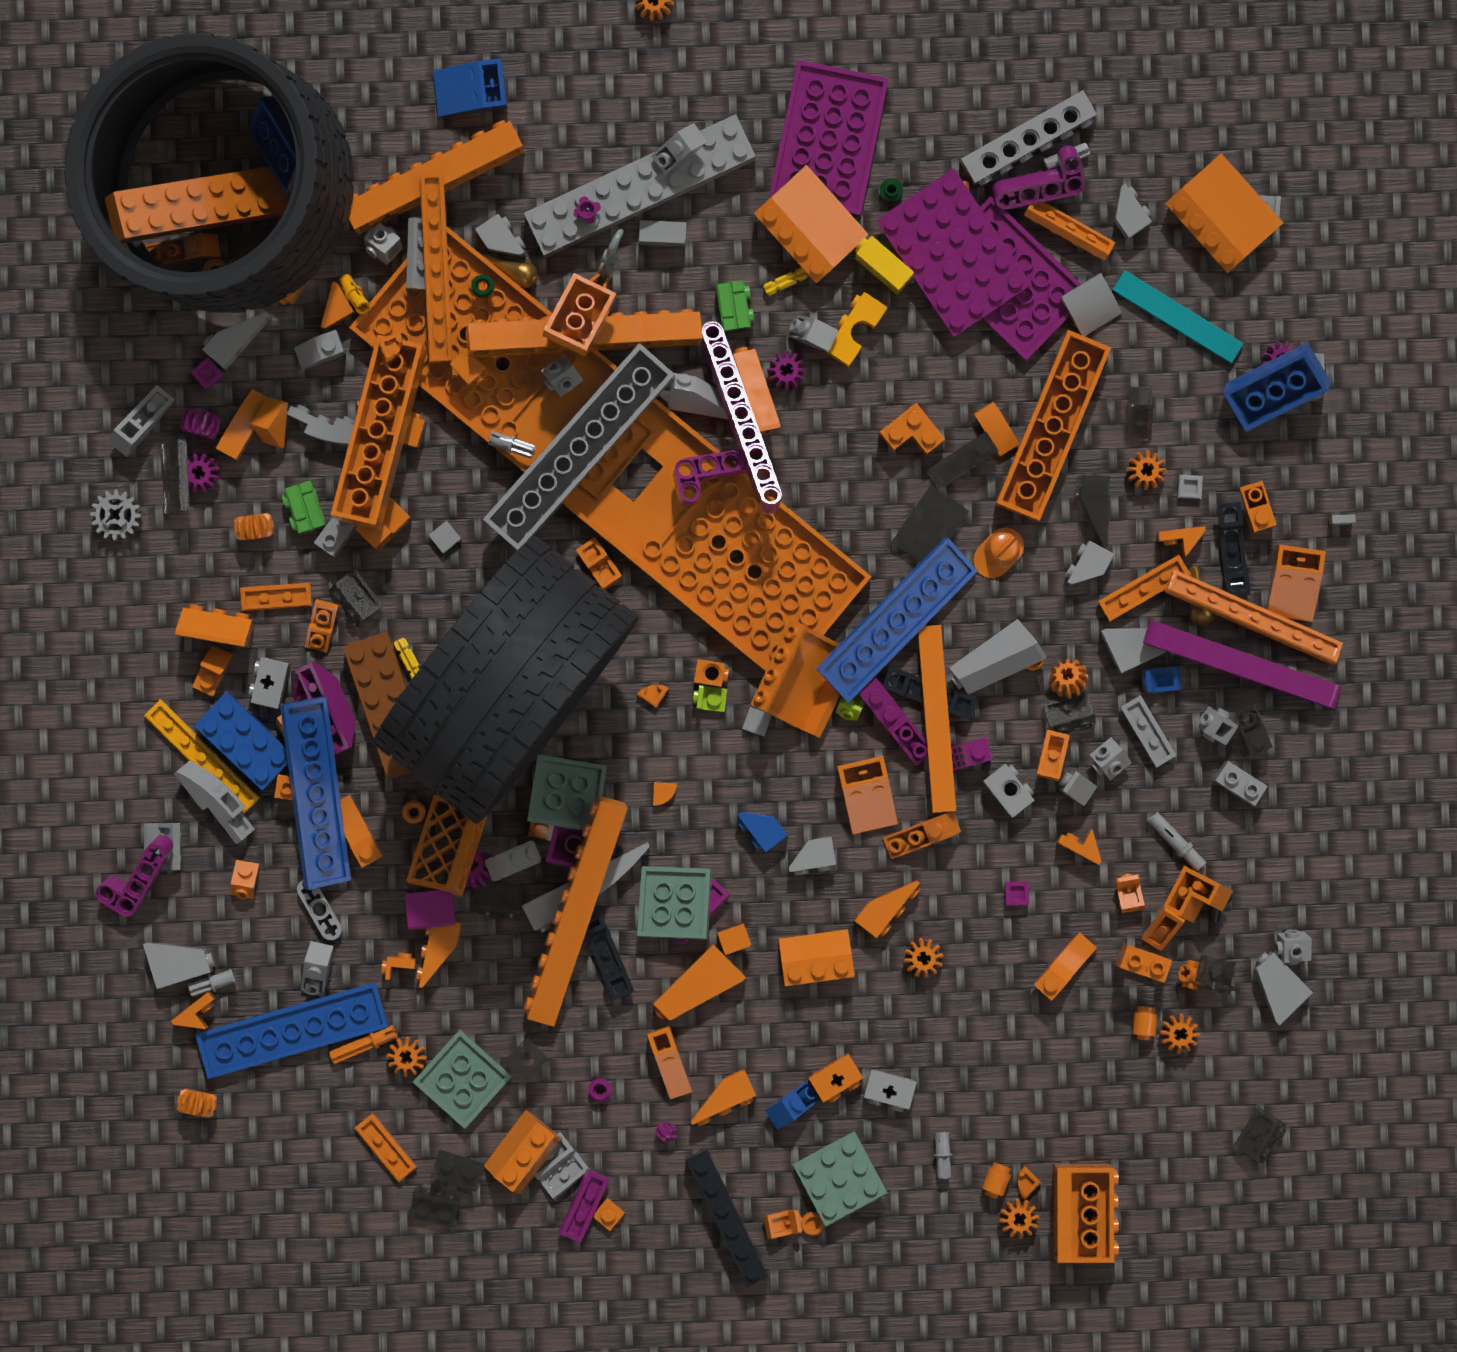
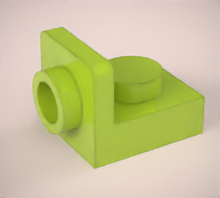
M699 685V690H694L693 704H697V709L725 712L727 689Z
M859 694L849 703L841 697L836 713L846 720L857 721L865 701Z

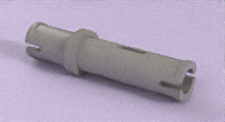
M1158 812L1148 819V822L1178 852L1177 856L1179 858L1183 857L1195 871H1198L1206 863L1192 848L1193 844L1191 842L1188 843Z

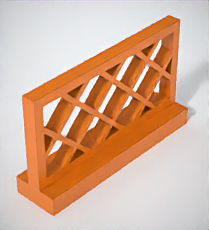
M434 794L406 882L451 892L453 895L462 897L487 816L478 824H474L467 817L460 820L456 814V811L460 809H455L439 795ZM439 802L447 803L450 809L439 816L436 812ZM453 814L457 822L446 829L442 820ZM439 823L443 831L431 837L429 833L430 828ZM460 827L462 835L453 842L449 833ZM446 836L450 844L438 850L435 842ZM432 844L436 853L424 859L422 855L423 850ZM453 849L456 853L455 857L446 864L442 855ZM439 857L443 866L431 872L428 863ZM425 866L429 875L422 879H416L417 870ZM444 871H447L449 875L446 885L437 883L435 879L437 875Z

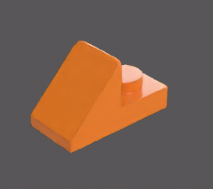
M1205 526L1157 532V542H1163L1164 546L1178 544L1177 540L1181 539L1182 555L1184 558L1206 529Z
M212 645L200 664L201 669L192 687L214 697L234 654Z
M1051 730L1046 731L1039 755L1040 760L1036 776L1059 782L1070 735Z
M1092 829L1088 831L1082 844L1078 843L1080 838L1070 833H1067L1066 836L1060 834L1057 840L1058 844L1100 865L1101 857Z
M1159 908L1155 920L1144 932L1142 940L1162 951L1184 924L1185 919L1167 908Z
M211 991L207 992L171 1020L172 1024L208 1029L209 1026L198 1012L201 1011L204 1014L214 1006L212 1001L216 997Z

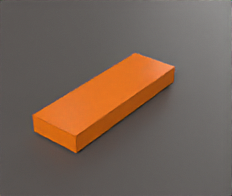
M311 583L240 588L242 611L312 606Z
M374 1113L354 1128L398 1182L417 1168L416 1164Z

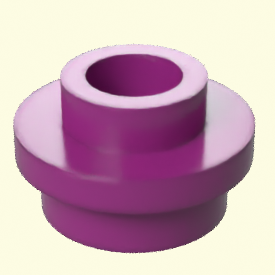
M602 1078L593 1080L588 1087L589 1096L597 1102L607 1100L612 1092L610 1083ZM597 1086L604 1087L605 1091L603 1094L596 1093L595 1089Z
M660 1121L657 1124L655 1133L662 1141L669 1143L677 1138L676 1128L670 1122L666 1121L664 1123Z

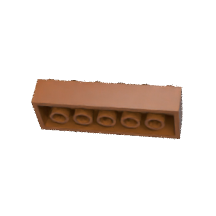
M389 632L343 646L373 738L385 717L407 687ZM377 748L388 780L409 773L396 763L392 756H387Z

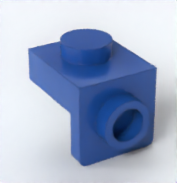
M1180 667L1145 670L1146 674L1143 681L1148 693L1182 690Z

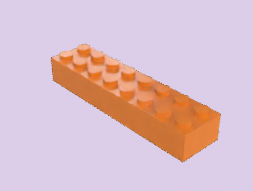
M505 120L497 122L492 126V130L486 133L484 131L477 132L471 136L472 140L463 143V141L457 142L450 146V151L444 154L441 151L429 157L430 161L424 164L417 162L408 167V172L402 175L400 172L395 173L387 178L388 182L381 185L375 183L367 187V192L358 195V193L353 194L349 220L356 233L360 235L375 227L379 222L382 224L421 205V173H443L445 193L525 153L511 121L505 122Z
M263 167L116 191L104 199L113 234L121 243L281 217L289 203L290 197L286 196L271 169Z
M1067 330L995 505L1033 521H1040L1111 347Z
M377 335L330 515L336 521L381 531L427 350L423 344L403 340L399 355L393 361L387 363L378 340L387 336Z

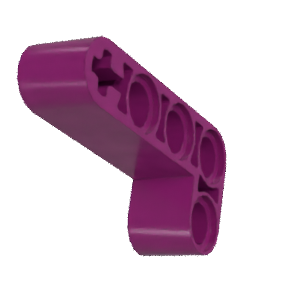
M1070 145L1062 147L1057 155L1059 166L1057 169L996 182L992 187V194L997 206L1003 210L1080 194L1085 188L1082 161L1077 149ZM1074 158L1072 161L1066 162L1068 159ZM1031 188L1029 191L1023 192L1025 189Z
M739 449L679 460L673 470L678 501L683 506L690 507L694 505L701 494L699 481L747 474L744 464L742 467L743 459ZM753 456L754 459H761L758 456ZM725 460H734L736 467L728 468L725 465ZM710 463L713 466V471H704L702 464ZM679 467H687L690 470V475H681ZM690 489L694 492L695 497L688 499L684 496L683 491Z
M166 835L157 836L145 849L127 883L115 876L107 877L96 889L95 894L98 901L122 916L129 917L133 915L143 903L172 852V840Z

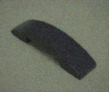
M1241 502L1217 504L1219 543L1225 590L1234 596L1251 595L1245 557Z
M890 666L883 687L888 691L923 703L921 677ZM946 687L948 713L970 720L978 698Z
M597 905L594 907L585 936L614 1001L635 991Z

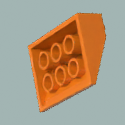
M1222 153L1165 203L1227 273L1284 223Z
M807 165L754 212L756 217L816 283L844 259L864 237L866 238L869 235Z

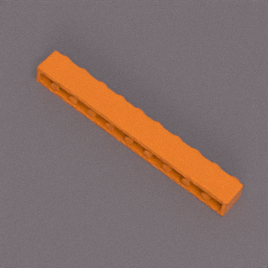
M683 309L679 313H670L669 310H661L656 312V314H647L645 311L633 313V315L613 313L607 316L590 351L635 349L639 343L645 348L699 345L703 339L700 311L693 312L692 309ZM551 316L542 317L541 320H531L529 317H523L517 321L496 319L494 322L486 323L484 320H474L467 324L465 330L468 357L575 351L542 336Z
M598 795L597 801H593L589 814L592 816L590 822L584 825L582 831L584 840L582 845L577 846L574 856L577 859L575 867L571 866L568 872L567 880L570 881L568 888H564L561 893L560 902H563L560 911L556 910L554 914L553 924L555 926L553 932H549L545 945L548 947L546 953L540 956L538 963L540 971L538 976L534 975L531 998L527 997L523 1010L526 1011V1016L529 1020L553 1027L555 1025L627 812V806L624 802Z

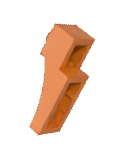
M348 795L340 800L345 837L363 868L384 855L373 838V834L351 795Z
M1078 932L1033 985L1052 1001L1097 947Z

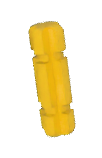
M800 267L795 269L793 273L791 271L776 278L774 282L770 281L764 284L763 287L766 294L771 296L777 293V290L782 291L796 284L798 280L801 282L807 279L808 274Z
M401 638L395 641L393 646L396 652H400L399 657L405 669L410 671L409 676L412 680L419 670V663L412 650L408 649L409 644L406 639Z

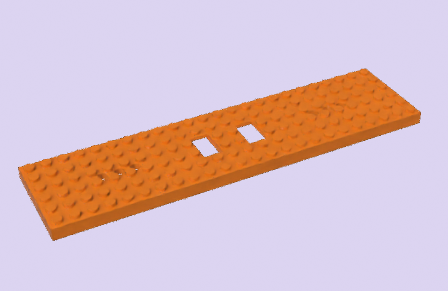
M446 226L453 360L467 349L466 341L461 339L460 333L471 321L484 320L485 323L494 322L496 319L517 321L523 317H529L531 320H541L542 317L552 315L547 308ZM407 258L369 303V311L365 314H360L349 327L373 348L377 335L390 336L399 331L402 334L403 340L423 344L427 354L419 386L485 441H489L491 432L494 430L509 437L516 436V439L534 445L536 448L532 458H527L513 452L508 454L506 450L493 446L523 472L532 465L618 368L599 351H589L586 356L577 352L476 357L487 370L484 374L486 378L477 386L472 384L469 387L450 365L452 361L429 362L426 291L406 288ZM481 274L490 276L495 284L494 292L487 298L477 297L471 289L473 279ZM485 282L479 284V289L482 291L488 287ZM564 354L583 381L560 397L556 390L551 392L543 382L546 377L541 370ZM500 358L508 359L510 362L508 369L504 371L499 370L496 366L497 360ZM655 399L564 501L563 505L766 672L791 619L824 635L872 576L782 502H780L777 512L772 514L764 513L759 507L748 474L699 481L701 494L697 502L690 507L683 506L678 501L673 478V470L677 462L684 458L720 453V451ZM643 449L663 467L633 502L612 484L640 450ZM730 459L725 460V465L728 468L736 467V464ZM703 463L702 469L706 472H712L713 466L710 463ZM679 467L681 475H690V470L687 467ZM685 489L683 491L686 498L692 499L695 497L692 490ZM773 497L765 498L767 501L770 502L775 501ZM715 536L724 537L726 543L723 548L717 549L713 547L712 539ZM739 550L743 553L744 558L741 563L735 564L730 560V554L733 551ZM753 565L759 566L762 571L760 577L756 579L748 575V569Z

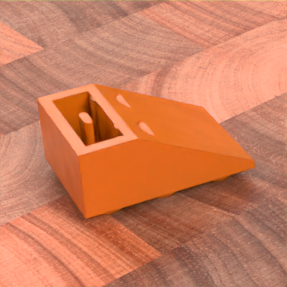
M1277 545L1267 610L1285 618L1313 622L1323 576L1326 551Z
M883 756L837 766L852 835L898 824Z

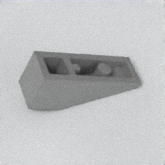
M264 312L221 330L215 335L211 334L204 341L203 345L205 347L202 350L227 370L272 317L267 312Z
M674 373L675 378L672 380L668 409L728 419L718 389L698 377Z
M156 385L113 430L109 443L128 457L169 409L175 399Z

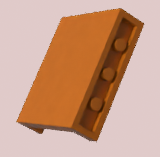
M791 619L750 705L820 738L840 695L821 676L816 668L839 643Z

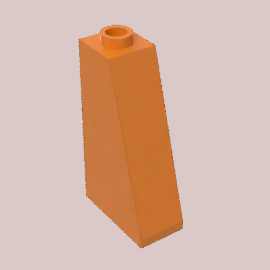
M747 347L735 349L732 356L760 434H770L781 426L756 350H748Z
M712 944L653 1003L656 1006L654 1012L662 1020L667 1018L670 1021L746 979V976Z

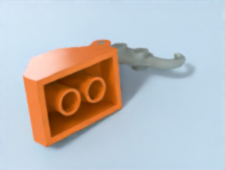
M619 229L616 232L608 249L605 250L600 261L602 263L595 276L588 280L575 273L572 275L544 328L543 337L583 356H586L593 347L616 297V293L607 289V286L616 268L615 264L619 258L616 252L624 233L623 229Z

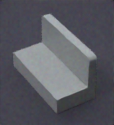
M640 220L639 245L686 247L687 222Z

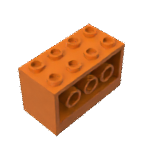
M1054 1164V1258L1057 1263H1114V1257H1118L1119 1246L1118 1242L1114 1240V1233H1118L1119 1230L1118 1219L1114 1216V1209H1118L1119 1205L1118 1195L1114 1193V1186H1118V1172H1116V1169L1111 1164ZM1087 1185H1091L1093 1191H1090L1089 1194L1084 1191ZM1090 1208L1093 1214L1090 1217H1086L1084 1212ZM1091 1232L1093 1238L1087 1241L1084 1236Z

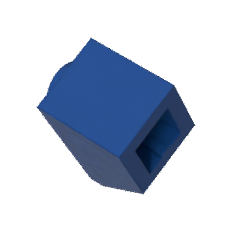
M746 812L737 814L740 819L736 822L744 832L748 830L754 836L751 841L759 851L764 849L767 852L788 836L774 816Z
M806 1080L765 1109V1112L778 1130L794 1121L821 1098L810 1081Z

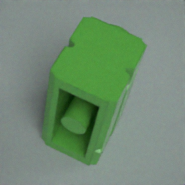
M744 281L717 284L716 290L724 333L751 329L750 323L755 321L753 308L748 309L747 300L751 299L749 286H744Z
M306 481L284 489L286 494L282 495L286 509H291L293 517H290L289 520L293 531L298 530L299 534H304L326 527L327 524L313 481Z

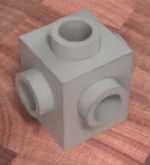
M380 222L375 227L370 228L364 237L366 252L374 259L377 257L386 265L403 249L401 239L396 231L390 226L385 227Z
M564 354L541 370L546 377L543 382L551 392L556 390L560 397L583 381Z
M1210 706L1202 714L1200 721L1196 725L1204 731L1202 733L1203 737L1211 742H1214L1216 739L1224 745H1227L1238 728V725L1229 719L1231 714L1220 707L1218 710H1215Z
M1109 738L1090 754V757L1095 762L1092 767L1100 776L1105 774L1109 780L1113 779L1132 763L1123 749L1112 738Z
M1291 929L1286 930L1285 933L1277 934L1274 951L1285 964L1297 965L1299 962L1311 961L1312 938L1305 931L1299 932L1298 930Z

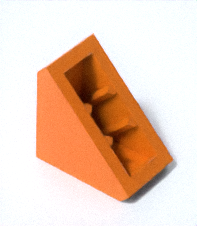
M332 282L322 319L321 328L324 330H329L356 314L336 282Z
M268 397L251 421L250 425L263 443L284 448L288 402Z

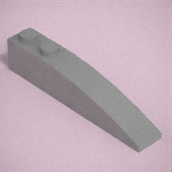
M648 842L609 862L599 895L613 885L638 861L650 847ZM569 882L522 905L534 931L540 929L542 933L554 927L552 923L556 910L560 911L563 903L560 902L561 893L564 888H568Z

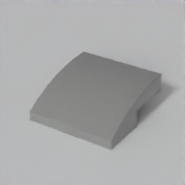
M1101 273L1060 297L1071 316L1070 319L1082 336H1086L1122 314L1114 295Z
M561 1132L558 1133L562 1137L561 1141L534 1175L554 1200L582 1179L587 1168L590 1169Z

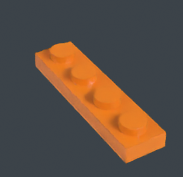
M1045 202L1029 205L1024 214L1033 222L1044 226L1054 234L1060 235L1072 244L1083 248L1093 256L1104 261L1116 243Z
M1180 555L1175 556L1097 601L1108 621L1117 618L1165 590L1174 569L1188 576L1191 575Z

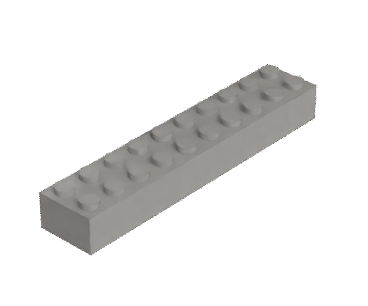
M735 114L701 130L700 132L707 140V143L666 175H664L651 157L655 153L653 152L525 212L524 215L544 258L552 256L755 161L756 156L737 115ZM583 196H586L588 200L598 202L601 206L600 211L595 215V222L592 224H588L582 218H576L573 213L578 208L579 199Z
M639 343L483 520L518 550L540 530L675 378V374Z

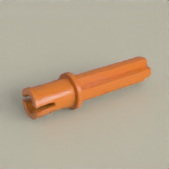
M392 1024L388 1028L375 1033L370 1032L368 1036L330 1051V1058L334 1064H337L376 1047L378 1049L380 1048L379 1045L398 1038L397 1033H395L396 1029Z

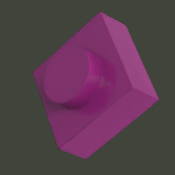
M209 357L191 371L205 390H208L224 376Z
M1005 881V905H1029V881Z

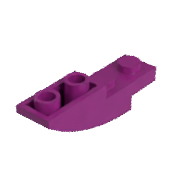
M873 679L858 694L917 766L928 757L926 739L904 714L878 679Z

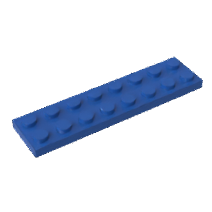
M945 537L819 664L816 670L849 703L978 570L954 543Z
M317 697L281 704L280 709L304 887L310 890L351 881L327 697Z
M374 982L199 1032L195 1035L207 1078L210 1079L388 1028L389 1025L377 983Z

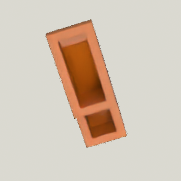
M252 389L230 422L216 449L239 461L248 442L252 440L255 434V430L250 423L268 397Z

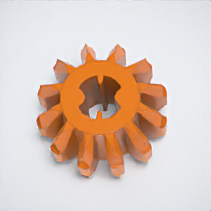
M635 0L640 2L635 6L636 10L643 9L641 12V17L643 18L649 13L650 21L654 20V15L656 14L658 19L662 20L661 12L669 15L670 10L667 7L674 6V2L671 0H658V5L653 6V3L649 4L651 0Z
M1149 450L1145 451L1144 458L1140 452H1137L1135 455L1138 461L1132 458L1129 460V463L1135 467L1126 468L1127 472H1134V475H1131L1128 480L1132 481L1136 478L1137 482L1134 485L1136 488L1140 486L1141 482H1143V490H1148L1149 482L1153 488H1156L1157 483L1155 479L1159 482L1164 481V478L1158 474L1167 472V469L1159 468L1165 461H1155L1159 455L1158 453H1154L1152 458H1150ZM1143 464H1146V467L1150 466L1152 468L1149 472L1150 476L1141 473Z
M268 513L239 516L234 519V533H236V538L239 540L270 537L274 534V523L271 515Z
M1069 658L1066 659L1064 664L1058 660V668L1051 667L1052 675H1049L1048 679L1052 683L1051 689L1057 691L1058 696L1062 697L1066 693L1067 698L1070 699L1072 693H1075L1077 696L1080 695L1079 689L1086 690L1087 685L1085 682L1089 680V676L1086 674V667L1084 665L1080 666V662L1077 659L1072 664Z
M919 938V947L912 941L910 945L914 948V951L912 952L909 949L904 951L906 954L911 955V958H904V962L913 963L908 966L907 970L912 971L917 967L914 974L916 977L923 970L924 977L928 978V969L935 975L937 971L933 968V965L942 967V963L936 961V958H942L943 953H934L939 950L940 946L937 944L930 949L932 945L931 939L924 946L923 938ZM920 952L930 955V960H926L928 963L922 964L921 961H917V956H921Z
M1183 1014L1178 1015V1021H1176L1173 1015L1169 1016L1172 1024L1163 1021L1162 1024L1168 1029L1160 1030L1159 1032L1161 1035H1167V1037L1161 1040L1162 1044L1170 1042L1167 1047L1169 1051L1173 1050L1176 1045L1177 1054L1181 1053L1182 1046L1186 1052H1190L1188 1043L1196 1046L1197 1043L1192 1040V1037H1200L1199 1033L1192 1032L1198 1028V1024L1190 1025L1192 1018L1189 1016L1184 1021ZM1182 1028H1184V1038L1179 1037L1176 1040L1175 1036L1177 1035L1174 1034L1175 1030H1181Z
M408 1036L405 1039V1045L398 1038L396 1042L399 1048L391 1044L389 1048L395 1053L387 1054V1058H394V1061L390 1062L388 1066L393 1067L395 1064L398 1066L394 1071L395 1074H398L401 1068L404 1069V1077L408 1076V1069L411 1070L413 1075H416L417 1070L415 1066L420 1069L424 1068V1065L418 1060L427 1059L426 1055H419L420 1052L425 1050V1047L416 1048L419 1043L418 1039L410 1045L411 1039ZM402 1051H404V1053H406L407 1051L411 1052L410 1057L412 1058V1062H410L409 1060L407 1062H404L402 1060Z
M183 1089L180 1091L177 1099V1110L181 1113L209 1118L213 1116L216 1110L217 1097L210 1093Z
M1019 1198L1015 1199L1016 1206L1014 1207L1008 1201L1006 1204L1010 1210H1000L1002 1214L1007 1216L999 1218L1000 1223H1007L1002 1227V1230L1005 1232L1011 1228L1009 1236L1012 1238L1015 1236L1016 1231H1018L1019 1239H1023V1231H1026L1031 1236L1032 1232L1029 1227L1031 1226L1035 1229L1038 1227L1032 1220L1039 1219V1215L1031 1214L1036 1210V1207L1031 1206L1027 1209L1029 1205L1028 1200H1025L1022 1206H1020ZM1017 1213L1020 1216L1022 1213L1025 1215L1023 1216L1024 1222L1021 1224L1018 1221L1016 1224L1014 1223L1016 1220L1014 1215Z

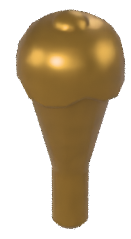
M487 253L483 254L488 261L521 288H529L537 281V269L533 264L527 261L520 263L501 260Z
M1190 567L1191 577L1201 581L1199 567ZM1191 604L1189 617L1194 624L1205 627L1214 620L1216 614Z

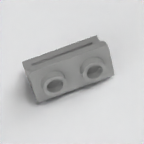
M145 823L144 851L157 836H168L173 842V850L161 870H180V823Z

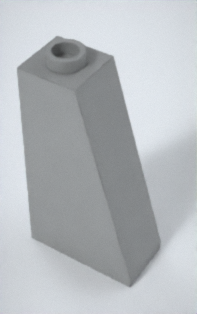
M1017 619L949 668L954 675L951 679L958 689L963 687L968 694H971L1043 661L1047 656L1034 637Z

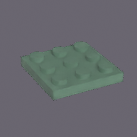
M538 754L527 821L583 830L585 823H589L592 816L589 814L592 802L597 801L598 795L603 796L607 766Z
M642 866L637 936L708 940L712 870L704 868Z
M460 1029L413 1083L465 1129L512 1075Z
M855 1131L793 1164L825 1227L888 1194Z

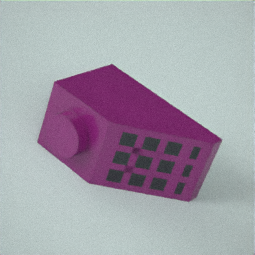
M986 737L951 747L953 771L993 760Z

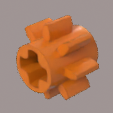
M1188 960L1187 964L1181 965L1178 972V978L1182 981L1181 986L1198 990V985L1205 984L1207 972L1203 968L1204 964Z

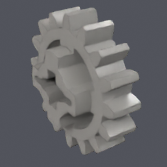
M115 489L114 495H111L109 491H105L106 498L98 496L97 498L100 503L92 504L96 508V512H91L90 515L96 517V520L91 523L92 525H99L96 532L102 533L104 531V538L106 539L110 535H112L115 541L118 540L119 535L123 539H127V532L135 533L132 529L133 526L140 527L136 519L142 518V515L136 511L141 506L133 505L136 498L131 497L127 499V492L120 496L119 490ZM112 500L123 501L119 505H113L112 503H110V501ZM102 509L105 510V518L103 520L101 519ZM113 510L121 511L119 513L121 517L119 520L112 519L114 516L112 514ZM131 510L130 522L127 520V512ZM113 525H119L123 529L113 531L109 528H111Z

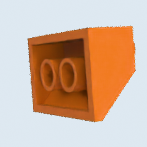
M190 604L189 608H182L175 635L250 648L255 620L249 619V614L236 612L235 617L226 615V610L213 608L212 612L203 611L204 606Z
M848 929L779 938L785 986L855 977Z
M525 1110L485 1163L484 1167L510 1191L521 1194L561 1141L562 1137L531 1112Z

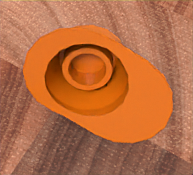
M1005 527L994 531L978 547L974 554V566L978 573L988 578L1000 577L1006 573L1023 554L1024 543L1022 537L1011 528Z

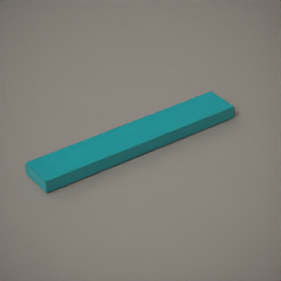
M1124 270L1112 289L1113 292L1230 364L1244 344Z

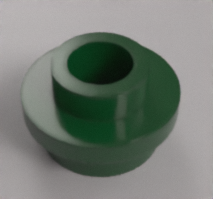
M888 178L882 182L880 194L883 199L894 202L902 196L903 186L899 180ZM888 186H894L896 192L893 194L887 191Z
M481 274L473 279L471 289L477 297L487 298L494 292L495 284L490 276ZM482 282L488 285L484 291L479 289V284Z

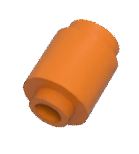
M1137 1006V1012H1134L1132 1033L1137 1035V1039L1151 1040V1036H1156L1158 1014L1155 1013V1007Z
M993 1162L982 1185V1189L986 1190L984 1194L998 1199L999 1195L1004 1196L1011 1177L1009 1174L1011 1168Z

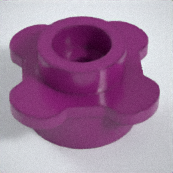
M583 196L579 199L578 208L573 213L576 218H582L588 224H592L595 222V215L600 211L601 206L598 202L588 200L586 196Z

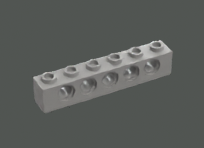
M1084 90L961 158L960 163L973 186L978 183L980 186H983L993 180L991 176L1000 172L1003 175L1013 169L1012 164L1018 161L1022 164L1033 158L1032 153L1040 149L1041 152H1044L1054 146L1052 142L1058 138H1061L1062 141L1074 134V129L1078 127L1085 129L1092 125L1097 113ZM1066 112L1074 113L1076 121L1068 123L1064 119V114ZM1047 123L1053 124L1056 132L1054 134H1047L1044 131V125ZM1025 135H1032L1036 143L1028 146L1024 143L1023 137ZM1006 146L1013 147L1015 155L1013 157L1005 156L1003 148ZM987 157L992 158L995 161V166L991 169L984 167L983 159Z

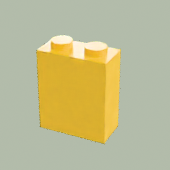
M873 236L868 240L864 237L856 246L855 252L857 253L855 259L896 295L912 279L914 272Z

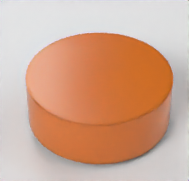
M810 1211L802 1217V1230L806 1234L815 1236L822 1232L824 1223L818 1212Z

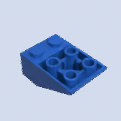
M501 58L476 61L433 71L438 117L508 109Z

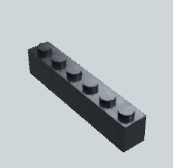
M704 1148L686 1157V1162L746 1286L749 1287L768 1278V1272L708 1148Z

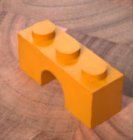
M865 292L862 296L856 295L850 305L853 310L849 316L843 315L837 324L840 329L829 351H825V353L848 368L862 348L860 344L853 340L851 336L852 328L857 324L864 323L874 329L888 308Z

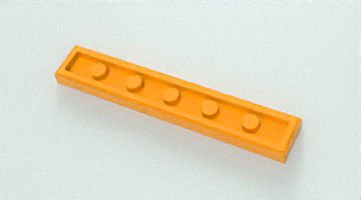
M162 699L144 715L189 761L203 767L222 781L246 807L241 811L243 814L260 799Z

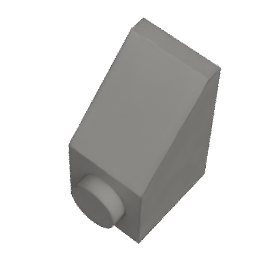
M337 330L314 337L294 348L302 370L346 355Z

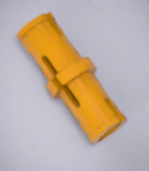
M350 275L341 276L338 284L345 292L347 301L353 304L357 313L365 314L368 312L370 304L363 296L364 292L361 287L355 284Z

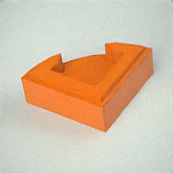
M400 331L378 340L387 363L393 361L402 349L403 339Z
M658 684L649 685L641 689L637 695L654 707H657L669 688Z
M654 782L653 806L669 801L676 792L677 783Z
M1024 1165L1018 1175V1188L1023 1198L1026 1199L1041 1184V1181Z

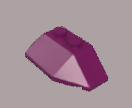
M315 661L296 669L294 674L296 676L293 690L294 701L327 697L334 755L351 748L356 720L338 678Z

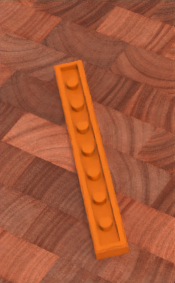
M421 173L420 188L429 362L453 361L444 175L443 173Z
M1175 569L1172 571L1165 593L1333 666L1337 663L1343 645L1342 642Z
M941 625L924 626L918 632L932 813L956 812Z

